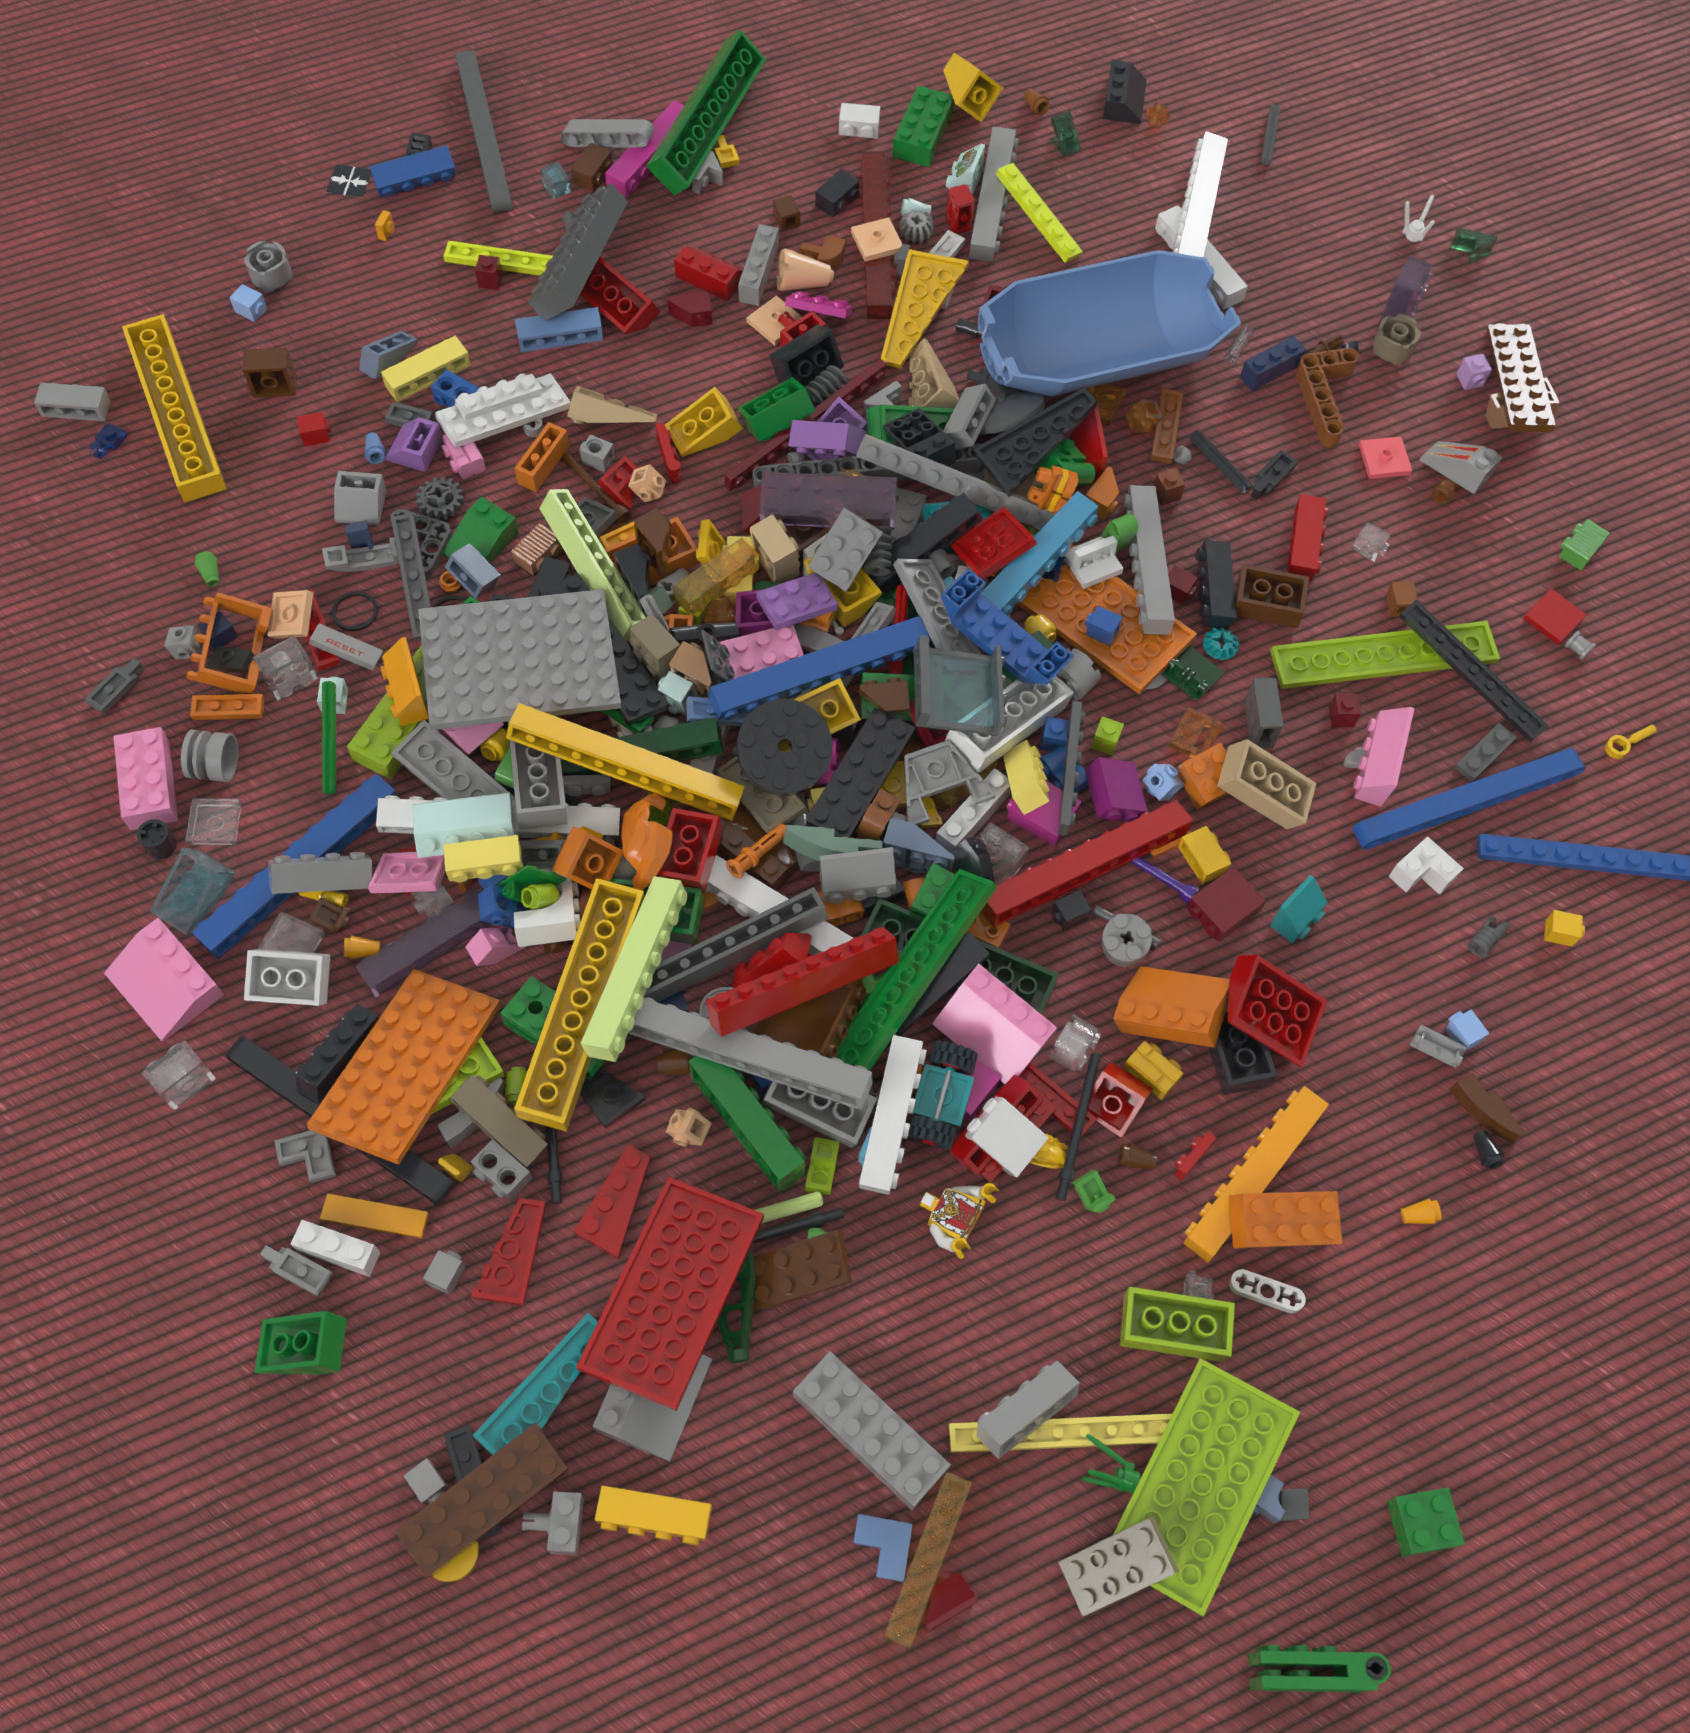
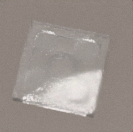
M280 912L257 949L314 953L325 932L318 927Z

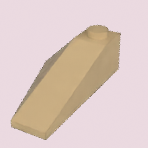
M924 338L910 354L909 372L912 373V382L909 383V389L912 390V397L909 398V406L955 408L959 401L956 389L928 340Z
M577 386L573 392L567 417L572 418V422L583 425L584 422H656L657 414L631 405L626 408L622 401L617 399H608L607 401L604 399L603 394Z

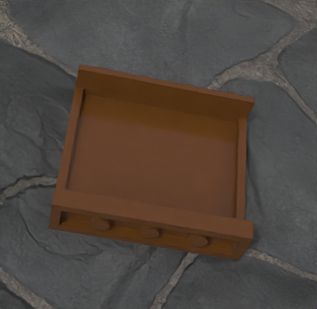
M862 979L856 980L853 983L844 985L746 1027V1030L756 1035H767L781 1043L789 1042L802 1050H814L821 1056L830 1059L836 1058L838 1048L842 1040L847 1036L848 1027L856 1017L857 1008L866 996V987L863 985Z

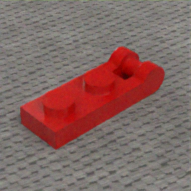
M664 422L655 424L656 436L668 478L672 483H679L682 479L680 472L681 464L677 460L675 447L671 448L670 445L672 443L670 430L666 431Z

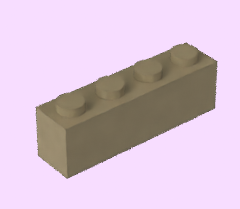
M473 1074L470 1075L448 1100L525 1168L528 1167L548 1145L544 1141L545 1135L536 1127L531 1129L525 1123L527 1120L517 1118L515 1111L513 1112L506 1106L508 1101L498 1092L494 1095L487 1088L489 1083L480 1075L477 1077Z

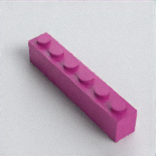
M673 101L652 123L654 132L647 145L642 148L629 147L605 173L607 186L612 183L626 198L631 192L636 190L637 186L651 172L646 165L684 105Z

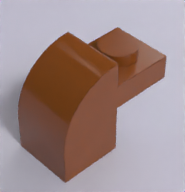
M827 235L822 247L802 242L800 254L828 264L831 270L836 271L841 266L846 255V240Z
M880 789L863 816L856 838L881 841L887 831L889 820L893 817L901 799Z

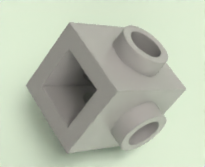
M194 625L169 628L164 647L176 660L189 659L193 653L201 655L203 643L195 640L196 634L201 633Z

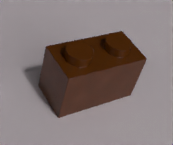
M590 143L571 168L573 184L594 192L598 185L602 184L606 176L605 173L614 164L611 150Z

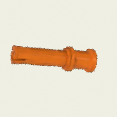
M779 823L753 846L743 848L736 858L729 859L726 862V867L730 874L737 879H741L745 871L750 867L757 866L759 858L783 840L786 826Z

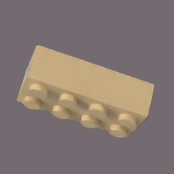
M1246 739L1228 746L1217 787L1285 829H1290L1306 824L1316 783Z

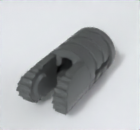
M1490 916L1472 940L1469 941V950L1478 957H1486L1509 929L1510 923L1502 921L1495 930L1493 926L1495 925L1496 917Z

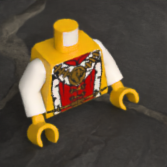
M987 1183L984 1186H954L951 1189L946 1188L940 1199L926 1192L920 1206L932 1212L928 1225L939 1247L955 1252L960 1259L964 1258L960 1250L963 1248L971 1249L966 1240L984 1208L986 1201L983 1199L986 1198L991 1203L996 1202V1198L990 1195L993 1191L999 1192V1189L994 1184Z

